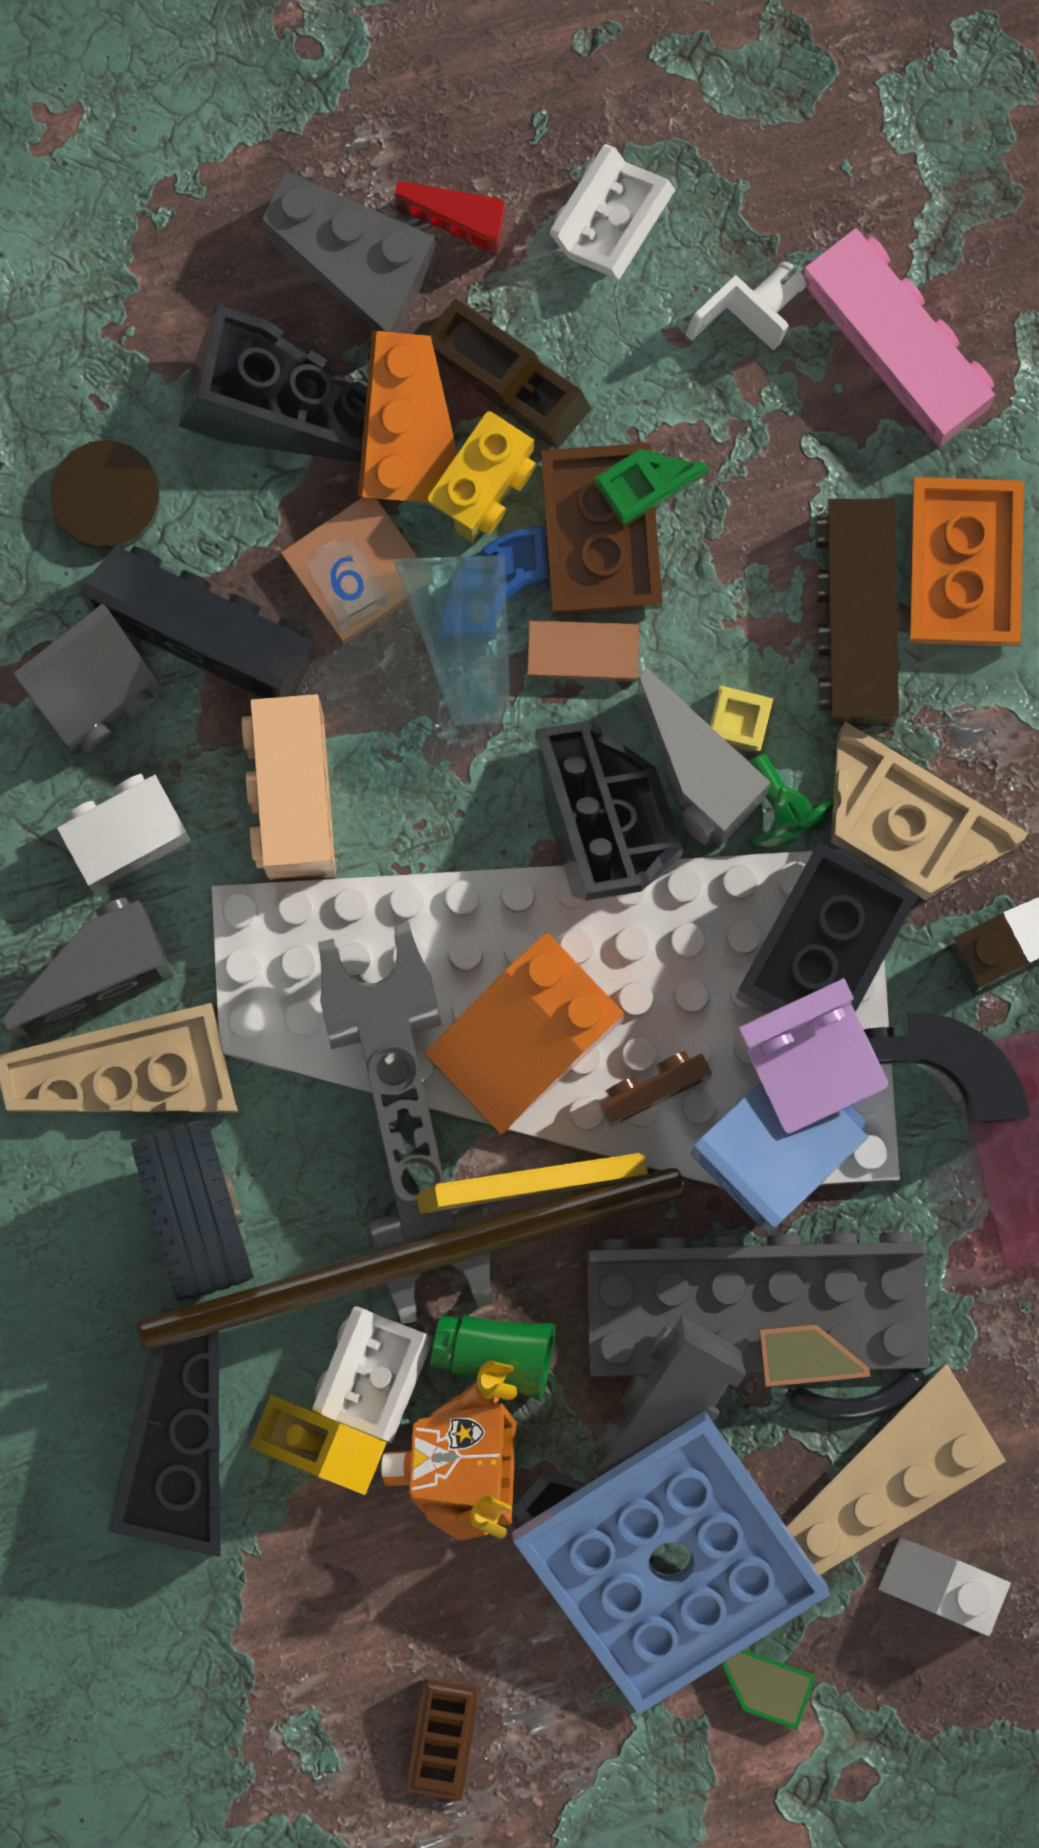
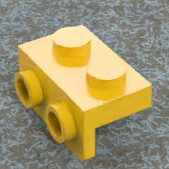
M493 412L485 413L429 494L428 501L430 505L454 520L455 533L470 543L474 544L481 532L489 536L497 527L506 511V508L501 505L502 501L512 487L520 491L528 482L537 466V463L531 460L534 456V439Z

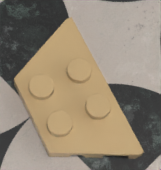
M846 721L840 729L836 744L831 843L901 886L918 894L924 900H928L1015 850L1021 845L1028 834Z

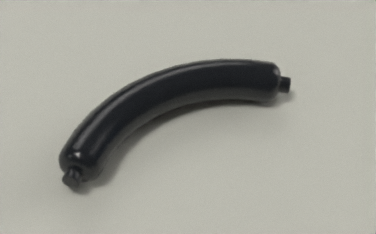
M917 1369L915 1372L906 1371L889 1386L878 1392L857 1398H832L813 1393L802 1387H797L795 1390L788 1388L785 1396L789 1398V1404L792 1408L817 1418L834 1421L862 1420L886 1413L910 1399L921 1389L923 1385L921 1378L924 1376V1373L920 1369Z

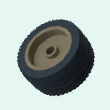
M208 1120L171 1127L170 1130H161L153 1135L148 1134L131 1142L148 1209L177 1301L197 1298L200 1295H209L214 1293V1291L229 1289L230 1286H238L253 1279L254 1276L238 1223L243 1222L230 1174L229 1172L223 1174Z

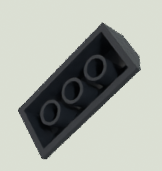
M115 546L84 582L79 593L90 613L101 604H104L124 632L262 699L294 696L316 654L314 642L307 639L310 632L301 625L286 618H280L276 624L259 616L258 613L261 608L248 599L236 594H231L228 600L209 591L211 584L207 580L187 570H182L180 575L177 576L160 567L162 560L159 557L137 546H133L130 552Z

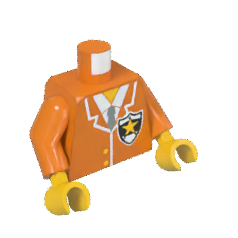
M488 1361L482 1365L475 1384L433 1411L429 1418L419 1419L414 1423L412 1451L385 1452L382 1457V1478L386 1486L410 1485V1498L425 1514L427 1521L459 1541L487 1534L502 1539L505 1537L507 1529L500 1525H512L516 1421L504 1405L497 1402L500 1398L506 1400L514 1399L517 1395V1388L503 1383L507 1374L514 1371V1367L495 1361Z

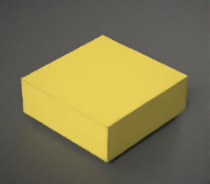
M720 686L710 727L734 749L760 754L773 698Z

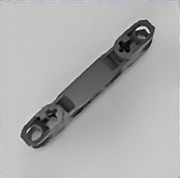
M409 922L394 925V939L397 949L396 965L388 977L376 983H360L348 975L341 962L334 938L318 942L321 962L320 1003L330 1047L332 1050L362 1043L399 1212L398 1214L369 1220L375 1252L485 1221L481 1205L420 1214L416 1196L420 1192L408 1190L401 1181V1175L407 1166L414 1163H422L427 1165L434 1174V1179L430 1186L445 1183L412 1036L414 1031L437 1027L442 1024L431 974L418 951ZM388 1053L403 1055L410 1065L408 1075L397 1083L383 1080L377 1071L379 1060ZM408 1108L411 1117L420 1116L422 1120L421 1123L413 1126L416 1148L424 1143H428L429 1151L411 1150L396 1158L394 1149L405 1150V1143L402 1131L399 1128L391 1129L389 1123L397 1120L398 1110ZM490 1253L451 1264L465 1274L471 1286L473 1298L476 1300L477 1308L493 1304L490 1289ZM421 1273L386 1283L396 1304L401 1324L417 1321L414 1291L415 1281Z

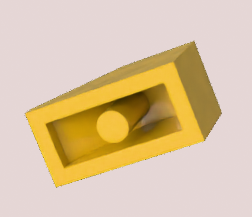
M270 1394L249 1447L320 1478L366 1495L387 1442Z

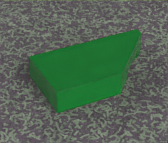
M639 449L596 476L593 483L624 528L708 475L709 468L705 462L696 460L691 462L662 456V453Z

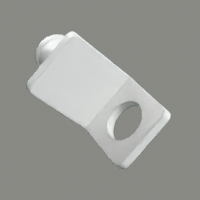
M785 261L781 262L777 269L755 290L749 288L735 275L693 315L685 335L690 340H693L719 314L728 308L765 344L775 350L781 344L788 329L787 322L777 312L798 292L806 288L805 278L798 270L789 279L788 274L793 270L794 266Z

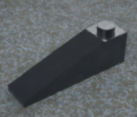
M216 304L188 379L178 427L232 444L361 463L367 386L359 381L350 383L324 366L327 361L325 358L313 350L308 355L281 337L284 331L270 321Z

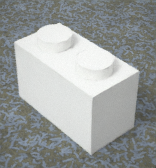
M142 774L123 781L113 789L116 796L98 806L95 805L94 801L77 806L64 816L67 822L57 827L93 893L104 889L191 841L156 775L145 779Z

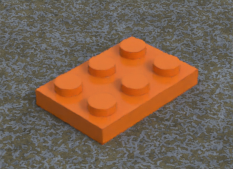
M914 477L912 481L908 643L1019 647L1021 643L1024 481Z

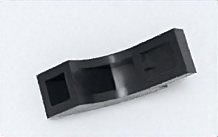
M913 1012L906 1013L902 1018L903 1036H895L894 1027L863 1029L880 1065L922 1064L932 1067L947 1076L957 1087L964 1100L968 1126L1020 1122L1030 1117L1026 1093L1013 1065L989 1038L971 1026L938 1014Z

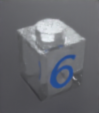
M354 537L344 543L340 539L331 540L311 554L313 561L306 564L308 577L341 632L389 606L385 589Z

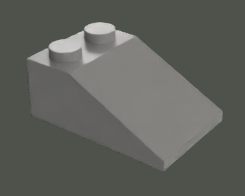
M646 668L639 675L637 700L678 809L685 817L681 824L700 843L705 845L711 840L720 848L765 801L771 782Z

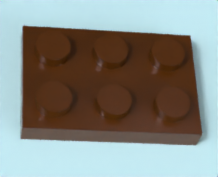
M651 443L541 450L552 616L662 608L656 509H652L623 528L593 483L596 476L637 450L651 451Z

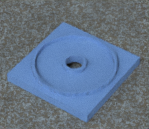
M705 1410L512 1532L513 1542L638 1715L830 1596L826 1582ZM665 1543H679L691 1551V1558L688 1565L680 1572L664 1574L655 1570L650 1564L649 1558L652 1552Z

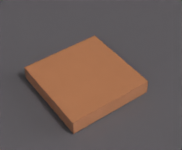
M362 497L281 552L282 558L343 645L434 584L432 576L376 498ZM345 557H352L353 563L347 561L339 565L336 571L337 580L341 572L354 570L360 574L364 584L361 596L353 601L343 600L337 596L330 581L333 565L339 559ZM346 575L341 580V588L348 594H354L357 592L358 582L355 577Z

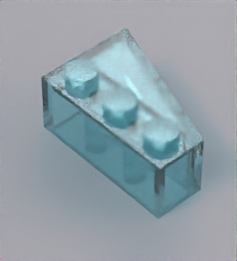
M505 555L393 559L454 725L457 728L513 726L508 574Z

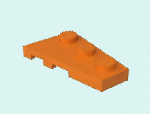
M372 331L358 496L429 503V494L457 455L431 336Z

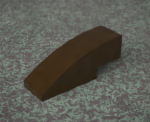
M456 298L425 334L426 336H431L434 353L443 362L504 412L555 449H559L591 410L580 388L541 363L533 350Z

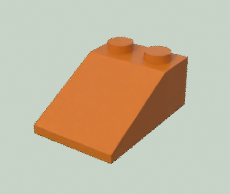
M546 931L477 998L424 1054L492 1127L502 1135L621 1024L625 1013Z

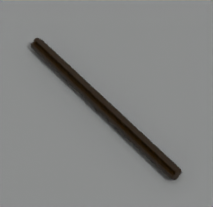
M671 1167L146 1318L136 1323L139 1341L143 1350L151 1351L678 1199L685 1195L684 1181L679 1169Z

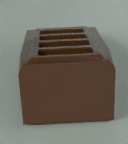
M424 1677L406 1792L462 1801L481 1686ZM436 1698L466 1703L465 1713L458 1714L431 1709L432 1700ZM429 1721L462 1726L461 1737L428 1732ZM425 1743L459 1749L457 1760L424 1754ZM421 1766L455 1771L454 1781L447 1782L420 1777Z

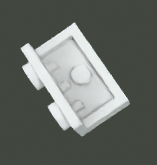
M605 144L596 158L587 165L581 182L567 204L558 211L554 225L550 230V235L568 259L620 280L672 197L675 189L668 179L625 162L615 147Z
M354 1306L349 1318L343 1322L337 1335L338 1346L329 1368L323 1373L317 1383L313 1411L392 1443L434 1337L376 1315L361 1307Z

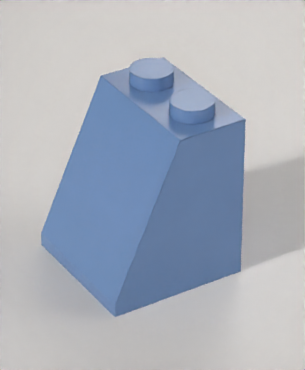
M760 1082L694 1144L690 1155L769 1235L869 1138L861 1130L867 1122L851 1105L791 1134H787L784 1132Z

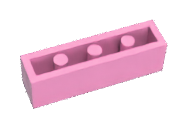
M855 228L805 267L803 277L806 281V288L936 446L940 448L990 409L995 397L991 390L994 387V383L987 371L978 362L973 361L969 364L957 349L959 341L952 329L941 319L934 322L922 307L925 301L918 288L907 278L900 281L888 266L890 258L883 246L872 236L866 239Z

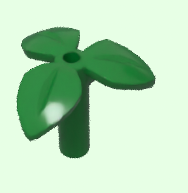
M766 754L759 755L749 762L771 782L766 797L774 809L777 825L774 831L748 840L750 847L769 849L792 844L797 832L802 831L804 834H809L825 820L833 806V799L831 797L813 810L812 804L804 795L785 786Z

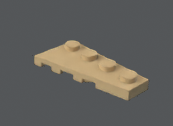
M212 1003L0 1054V1086L5 1108L8 1112L238 1113Z
M945 1364L786 1527L821 1575L1006 1462L952 1371Z

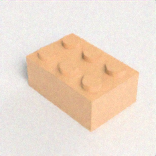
M314 694L252 699V716H242V734L248 760L255 759L256 771L246 772L248 804L251 805L252 814H259L260 826L250 827L253 861L255 860L256 868H264L270 883L336 877L324 714L319 696Z

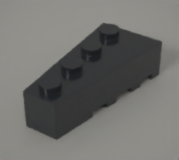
M160 1307L159 1315L174 1311V1309ZM219 1331L149 1352L107 1526L109 1532L221 1557Z

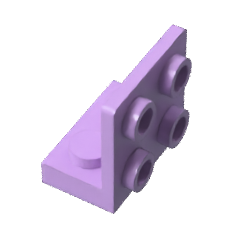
M844 978L739 1027L737 1031L778 1120L787 1134H791L883 1091L889 1085L851 1005L854 998Z

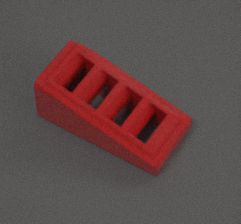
M405 181L397 182L395 196L398 209L489 253L498 254L505 220V201L503 199Z

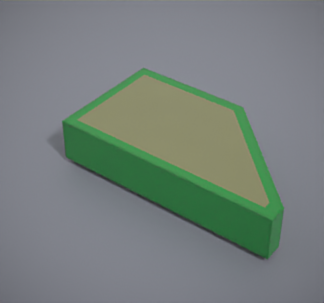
M745 1649L721 1663L744 1711L798 1730L816 1675Z

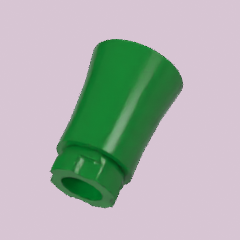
M441 1315L432 1348L431 1366L435 1369L452 1372L453 1377L477 1381L478 1372L486 1362L495 1361L513 1366L514 1371L507 1374L503 1383L515 1386L517 1393L541 1401L546 1389L552 1361L555 1323H517L488 1320L466 1315L462 1319Z

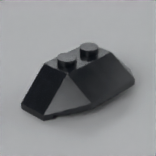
M591 721L535 729L547 816L572 896L588 901L642 892L682 856L683 849L656 767L624 744L603 735V730Z

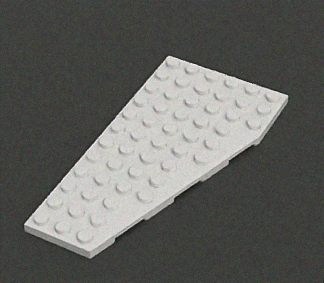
M843 849L836 850L878 873L877 870L865 864L856 857L852 856ZM813 851L678 859L642 892L588 901L572 896L563 866L212 886L218 1028L223 1052L227 1056L372 1093L362 1043L331 1050L320 1003L321 962L318 942L334 938L341 962L348 975L360 983H376L388 977L396 965L397 949L394 939V925L409 922L418 951L431 974L442 1024L441 1026L412 1032L428 1109L491 1125L424 1053L515 960L547 931L625 1013L624 1020L508 1130L607 1158L640 1153L645 1155L648 1168L659 1171L671 1167L677 1168L682 1177L722 1188L690 1155V1152L699 1139L760 1083V1079L737 1031L739 1027L766 1014L735 998ZM885 961L881 964L856 1011L863 1029L889 1027ZM686 1050L689 1058L700 1053L703 1054L712 1072L710 1079L609 1128L600 1110V1104L609 1099L605 1090L632 1076H636L640 1084L658 1075L659 1072L656 1065ZM398 1053L384 1055L377 1064L379 1076L390 1083H397L403 1080L410 1070L408 1060ZM881 1065L889 1083L888 1087L852 1105L867 1122L861 1130L869 1138L821 1185L900 1180L892 1065Z

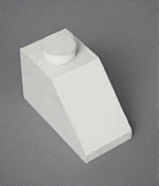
M899 1537L878 1590L978 1633L990 1636L1011 1583L964 1562Z

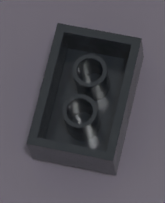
M818 842L741 983L735 998L768 1014L844 978L854 998L851 1005L856 1013L919 895L829 846Z

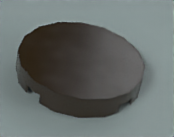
M114 440L88 442L71 451L57 467L50 487L52 509L64 532L80 545L90 548H107L112 550L115 546L124 548L141 539L155 523L159 510V480L148 459L132 446Z

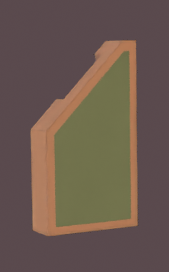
M818 1325L759 1330L765 1387L870 1377L869 1367Z

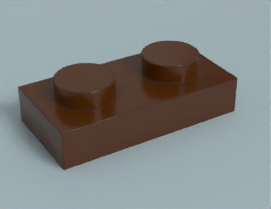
M686 1050L658 1063L656 1065L659 1072L658 1075L640 1084L636 1076H632L605 1090L609 1099L600 1104V1110L609 1128L710 1079L712 1072L703 1054L700 1053L689 1058Z

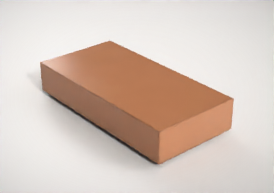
M529 620L527 677L534 679L637 682L640 624Z

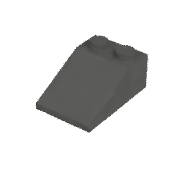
M104 604L97 607L13 673L33 706L73 756L81 749L89 753L102 745L112 735L109 727L126 714L132 719L143 713L156 700L153 693L160 688L155 676Z
M120 898L108 902L95 910L98 917L87 921L3 1017L6 1028L21 1041L174 976L151 919L139 900L129 904L127 898Z

